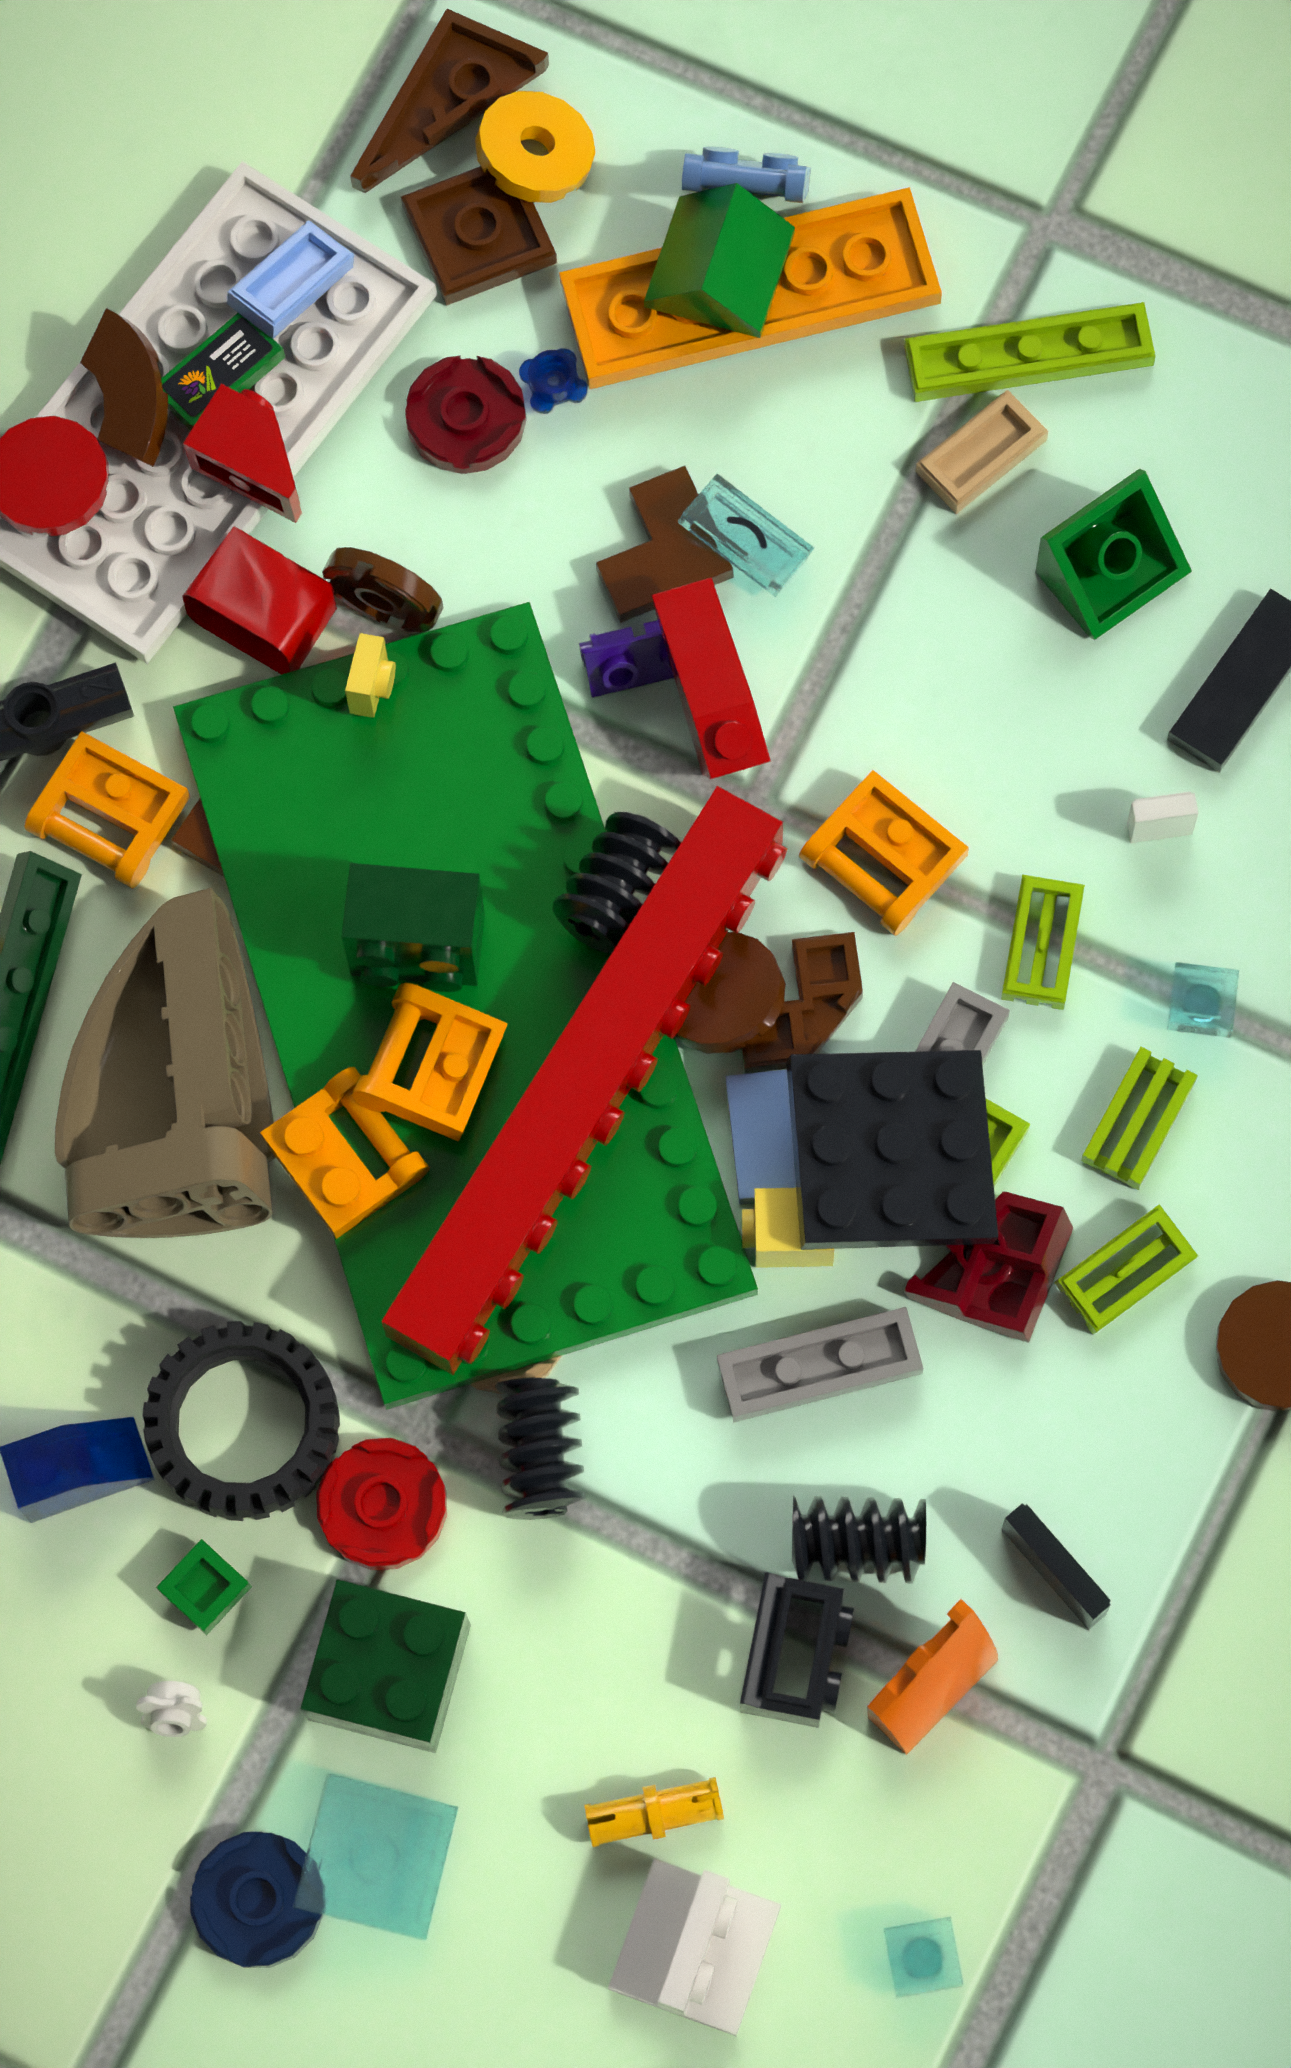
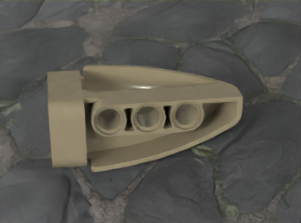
M212 888L174 897L157 909L108 972L86 1013L72 1046L61 1087L56 1118L55 1157L57 1162L66 1169L68 1222L71 1230L77 1233L122 1238L196 1236L254 1226L265 1222L272 1216L273 1209L268 1162L273 1161L276 1157L263 1141L260 1134L261 1131L274 1123L263 1053L245 968L232 919L225 903Z

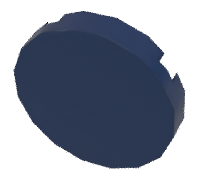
M243 1832L220 1842L201 1861L194 1877L192 1896L190 1895V1914L199 1937L218 1957L243 1968H271L295 1958L314 1939L324 1916L325 1886L316 1863L295 1841L274 1833Z

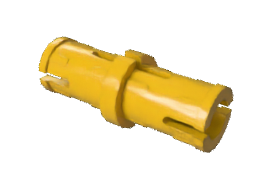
M716 1777L659 1791L656 1790V1785L642 1787L643 1794L593 1805L591 1803L584 1805L592 1847L652 1833L653 1840L666 1837L665 1830L716 1819L718 1821L724 1820Z

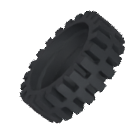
M242 1321L227 1322V1327L217 1329L215 1325L201 1329V1336L193 1340L188 1336L177 1344L179 1350L173 1356L166 1355L159 1364L160 1373L157 1378L152 1376L148 1385L149 1397L148 1401L143 1404L142 1417L145 1423V1429H143L145 1443L151 1460L159 1475L171 1490L190 1506L198 1508L205 1514L217 1517V1515L223 1516L231 1521H243V1518L253 1517L255 1520L269 1518L271 1512L279 1509L283 1513L295 1506V1500L302 1495L306 1498L316 1488L315 1482L320 1476H323L325 1469L331 1463L332 1454L336 1453L339 1442L340 1414L331 1380L315 1355L303 1343L300 1344L291 1334L281 1329L275 1331L268 1324L254 1322L253 1326H247ZM233 1360L261 1361L281 1370L298 1387L305 1405L304 1434L294 1456L276 1473L251 1483L223 1482L202 1473L186 1456L179 1437L180 1408L190 1387L209 1369Z

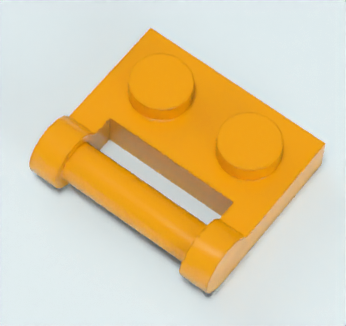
M81 731L28 813L24 827L26 831L41 839L50 836L115 872L114 876L117 881L133 889L144 878L151 858L190 799V794L186 787ZM67 800L133 834L135 838L127 850L61 815V809Z
M872 770L805 843L799 853V858L812 869H816L819 866L880 915L882 917L880 924L894 936H897L908 926L924 903L968 856L969 847L877 772ZM845 835L908 885L898 898L835 847Z
M402 983L398 986L391 1002L395 1011L368 1075L359 1077L352 1093V1098L366 1109L376 1112L387 1111L459 1142L508 1023L418 985ZM426 1019L438 1025L409 1091L392 1082L418 1021Z
M349 1067L335 1075L323 1089L260 1132L263 1141L336 1239L416 1184L430 1169L419 1152L411 1153L381 1112L366 1109L352 1098L354 1088L359 1077H361L355 1067ZM343 1105L390 1167L389 1171L377 1180H375L329 1118L330 1114Z

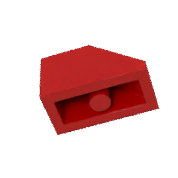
M221 383L183 442L191 469L296 523L302 515L273 406L264 397L252 390L243 389L239 393Z

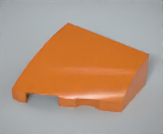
M962 1599L946 1614L951 1620L932 1639L920 1645L898 1673L867 1706L868 1719L905 1755L930 1732L998 1661V1653L989 1633L974 1610Z

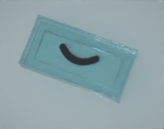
M718 473L686 508L678 521L685 529L774 597L786 586L814 550L812 545Z

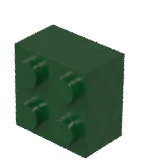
M350 863L341 938L351 976H360V980L363 983L379 987L395 986L398 984V980L424 982L426 988L439 992H457L462 989V985L477 986L485 919L479 874Z
M337 1579L300 1710L309 1721L436 1753L471 1627L466 1612Z

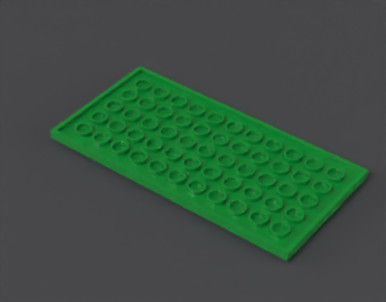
M530 602L385 644L388 661L396 663L395 678L389 699L379 697L374 718L350 714L345 689L354 653L173 706L294 1108L323 1089L335 1075L344 1069L355 1067L361 1076L368 1075L395 1009L392 1007L391 1002L398 986L402 983H411L428 989L424 986V982L398 980V984L395 986L379 987L363 983L360 980V976H351L341 938L350 863L476 873L480 876L485 919L477 986L462 985V989L457 992L428 990L508 1023L459 1142L387 1111L381 1112L411 1153L419 1152L430 1169L416 1184L338 1239L334 1237L386 1410L758 1295V1287L745 1248H742V1239L675 1037L671 1039L664 1035L652 1053L654 1057L658 1058V1061L648 1082L640 1092L631 1088L619 1107L625 1114L617 1132L606 1146L597 1142L585 1163L591 1165V1170L583 1187L572 1200L564 1196L551 1216L557 1219L558 1223L549 1242L539 1254L530 1250L518 1272L523 1274L524 1278L515 1297L505 1309L496 1305L486 1321L484 1327L489 1329L490 1333L477 1358L471 1364L462 1360L454 1375H451L385 1335L381 1322L611 956L610 953L593 949L574 938L557 920L552 910L556 897L561 894H568L566 882L569 877L575 873H580L579 863L582 857L588 853H594L592 850L594 838L600 833L606 832ZM624 912L620 914L630 925L634 916ZM610 932L607 935L615 946H617L622 938ZM426 1019L418 1021L392 1082L393 1084L410 1091L438 1024ZM344 1105L329 1115L331 1121L375 1180L389 1171L390 1167Z

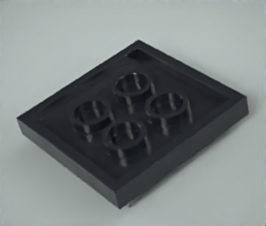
M981 1050L791 1054L789 1056L786 1066L801 1250L993 1244L997 1240L998 1227Z

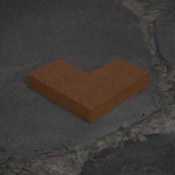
M685 465L629 487V497L650 541L596 562L597 573L620 623L654 610L651 599L652 594L712 577L714 585L734 578L733 567Z

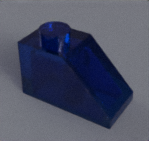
M134 1417L60 1425L0 1447V1453L17 1507L30 1523L155 1480Z

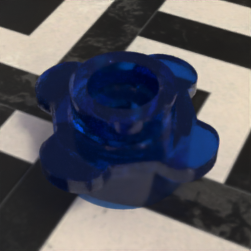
M565 348L546 350L536 355L533 359H528L521 364L519 376L523 382L529 385L532 393L530 405L534 411L540 414H548L556 405L568 401L580 403L586 398L588 385L578 377L576 368L577 357L571 350ZM551 377H557L559 383L550 385L548 380Z

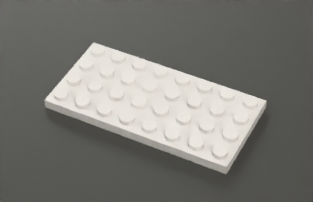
M242 161L118 315L133 323L148 338L160 359L157 365L162 378L238 313L227 305L228 291L308 220L354 254L353 268L274 338L283 347L286 358L249 389L264 397L273 406L294 478L437 296L436 284ZM79 363L36 417L58 416L76 421L94 434L97 439L104 418L103 393L95 375ZM169 409L164 440L154 467L98 440L109 464V482L102 508L86 525L65 535L49 536L48 533L39 534L36 532H32L33 535L16 530L0 517V567L146 664L149 663L187 613L182 595L231 529L235 526L250 534L269 510L191 469L183 445L190 430Z

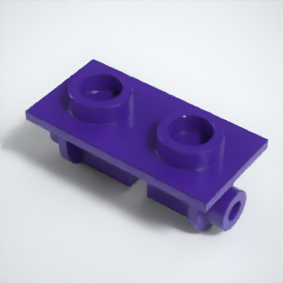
M658 620L643 623L645 635L634 637L632 627H627L598 635L592 633L589 634L590 641L578 643L584 667H586L592 698L674 678Z

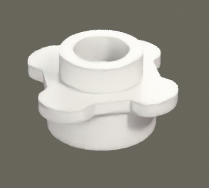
M161 1681L151 1684L147 1689V1696L139 1698L136 1703V1709L144 1713L141 1717V1724L151 1729L155 1734L165 1737H182L189 1734L190 1731L204 1729L207 1725V1718L200 1715L203 1705L200 1701V1691L190 1684L178 1681Z

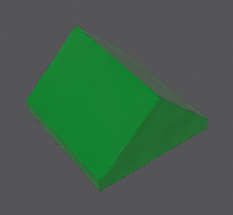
M738 183L679 196L644 299V307L761 338L795 234V227Z
M1140 468L1040 538L1035 573L1088 637L1094 640L1192 572L1146 471Z

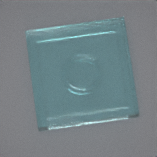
M327 1774L293 1908L421 1941L426 1940L459 1807L342 1776Z

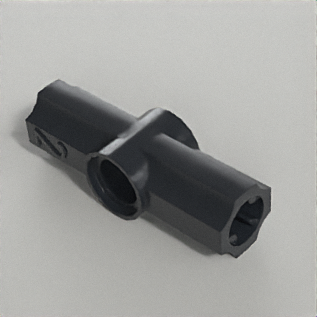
M116 662L49 685L27 682L13 688L6 699L0 701V761L24 753L35 756L50 755L59 750L66 742V739L78 736L81 731L87 733L135 717ZM46 711L50 713L46 722L38 727L30 728L23 726L24 720L33 712Z

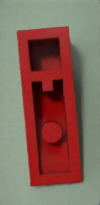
M712 577L652 594L651 599L702 775L709 779H714L771 762L755 703Z

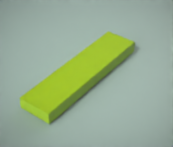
M1144 302L905 338L904 346L914 402L1154 366L1156 358Z

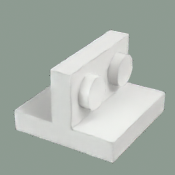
M654 1858L608 1989L737 2036L779 1915L781 1904L730 1886V1879L707 1870H703L702 1875Z

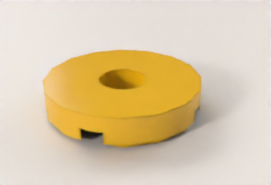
M517 91L499 97L485 111L475 138L477 161L485 172L488 169L490 174L497 179L495 185L506 194L527 202L552 203L564 199L566 193L574 189L577 191L585 183L596 153L593 133L583 116L564 100L544 92ZM526 139L536 140L547 148L549 154L544 156L531 154L524 149L521 141Z

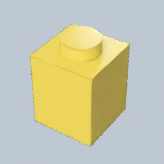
M754 1188V1209H742V1248H755L756 1268L833 1266L834 1249L801 1250L796 1188Z

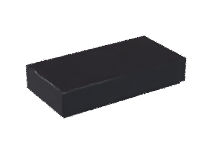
M1022 1503L1005 1517L1001 1530L1083 1625L1089 1630L1104 1618L1111 1606V1600L1027 1504L1024 1505Z

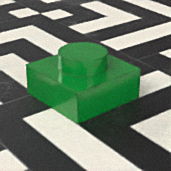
M201 1539L156 1588L207 1636L252 1586Z

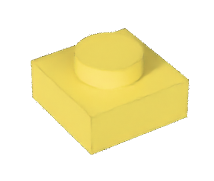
M359 633L345 689L350 714L374 718L379 697L389 699L391 695L396 663L388 661L384 637Z

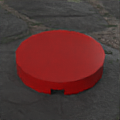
M58 416L30 418L9 428L0 438V517L16 530L33 535L32 532L39 534L48 533L49 536L65 535L86 525L102 508L109 482V464L95 435L78 422Z
M394 1438L366 1439L351 1446V1449L343 1452L339 1458L336 1457L328 1465L316 1492L317 1519L329 1545L348 1562L370 1570L399 1569L420 1559L439 1539L447 1518V1492L436 1466L416 1446Z

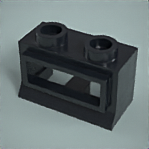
M765 1572L740 1700V1713L819 1728L822 1711L835 1713L842 1673L829 1671L834 1645L847 1647L854 1613L853 1607L842 1605L843 1588ZM791 1598L824 1604L806 1699L773 1693Z

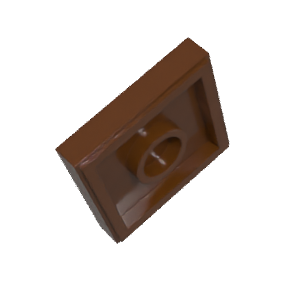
M481 166L401 196L402 207L446 306L557 264V254L534 203L506 194L495 185L497 179L490 174L489 170L486 169L484 172Z

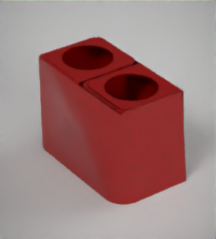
M235 526L182 595L186 613L196 624L281 675L300 669L337 610L331 583L289 558L284 557L280 552Z

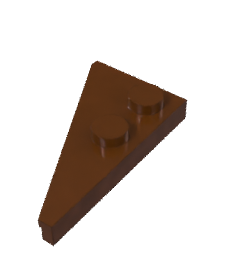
M446 9L351 173L352 188L363 193L368 192L481 116L499 97L518 91L543 74L549 66L548 52L450 9Z

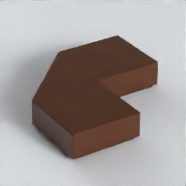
M855 932L792 939V953L799 1000L784 1001V1006L773 1027L761 1038L757 1034L752 1039L744 1042L746 1047L741 1049L745 1074L787 1069L786 1062L791 1054H818L862 1000L863 988Z

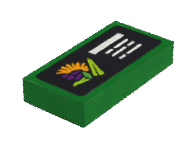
M237 313L161 378L163 392L168 394V409L191 431L221 383L239 393L243 389H250L286 358L283 347L241 314Z

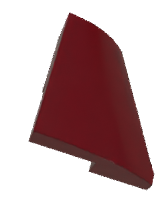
M1003 1191L995 1199L998 1227L997 1240L993 1244L946 1245L949 1253L921 1280L916 1275L909 1279L904 1292L908 1298L941 1313L986 1330L1029 1343L1073 1231V1226L1064 1207Z

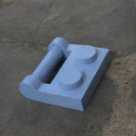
M712 146L703 147L702 155L685 154L682 190L701 192L703 188L712 189L738 183L752 194L785 197V201L803 203L809 192L811 167L799 166V157L794 155L763 153L762 162L738 160L739 151L736 149Z

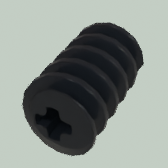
M615 812L607 818L605 823L606 832L600 833L593 840L592 850L594 853H588L582 857L579 863L580 873L570 876L566 882L568 894H561L556 897L552 908L557 920L574 938L593 949L612 954L616 946L607 937L608 933L610 932L622 937L629 927V924L620 914L624 912L636 916L642 906V903L633 894L638 892L648 896L655 885L653 880L646 875L649 871L661 876L668 865V862L659 853L662 851L674 855L681 844L679 839L663 826L644 816L628 812Z
M519 1378L497 1382L495 1388L499 1392L510 1396L498 1402L496 1412L501 1418L513 1421L499 1429L498 1439L503 1444L515 1447L502 1453L499 1462L503 1469L517 1473L502 1481L501 1491L506 1496L519 1499L504 1507L502 1511L503 1516L510 1519L535 1520L565 1515L568 1511L567 1506L586 1498L584 1491L566 1487V1480L583 1473L584 1466L564 1461V1454L582 1447V1440L563 1435L562 1428L581 1420L579 1413L561 1409V1402L579 1395V1388L559 1383L557 1379Z
M793 1496L792 1562L798 1579L806 1581L813 1563L819 1562L825 1580L833 1581L840 1563H846L852 1582H860L866 1564L872 1563L879 1583H886L893 1564H899L905 1583L912 1584L919 1566L925 1565L926 1499L919 1500L913 1517L908 1518L901 1498H894L886 1517H882L875 1498H867L860 1516H855L849 1498L841 1497L833 1516H828L821 1496H814L807 1515L801 1514L796 1497Z

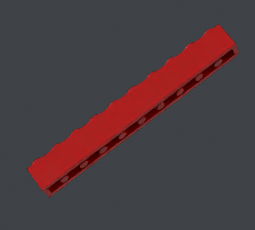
M716 786L381 1322L386 1337L451 1375H454L462 1360L471 1364L477 1358L489 1336L490 1330L485 1328L484 1325L494 1308L498 1305L505 1309L515 1297L524 1278V1275L518 1272L525 1258L530 1250L539 1254L549 1242L558 1223V1220L551 1216L564 1196L572 1200L583 1187L591 1170V1165L585 1162L597 1142H600L606 1146L611 1141L625 1114L624 1111L619 1109L621 1103L631 1088L640 1092L646 1085L658 1061V1058L654 1057L652 1053L664 1035L672 1039L678 1033L690 1010V1005L685 1000L696 982L705 986L710 981L723 956V952L717 948L729 930L737 934L745 925L755 905V900L750 895L760 879L763 878L771 881L783 863L787 853V848L782 845L783 821L725 789Z

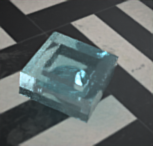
M1176 962L1173 969L1167 1030L1231 1038L1234 1026L1239 970Z
M951 1916L883 1929L896 1999L963 1987L964 1983Z

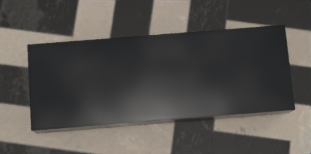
M1270 588L1169 731L1168 741L1219 773L1291 672V601Z

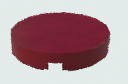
M461 355L445 357L425 368L410 386L405 409L409 439L421 457L441 470L460 474L486 471L506 460L521 442L527 421L522 389L511 372L492 359L476 356L477 360L471 358L461 359Z

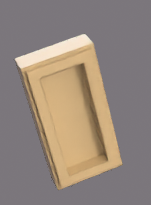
M1007 389L917 462L916 473L955 514H958L1045 443L1049 431Z

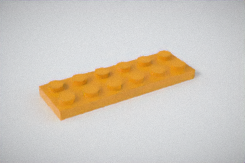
M910 187L784 218L795 227V234L761 338L645 308L644 299L662 247L559 272L562 292L589 389L941 304L942 291Z

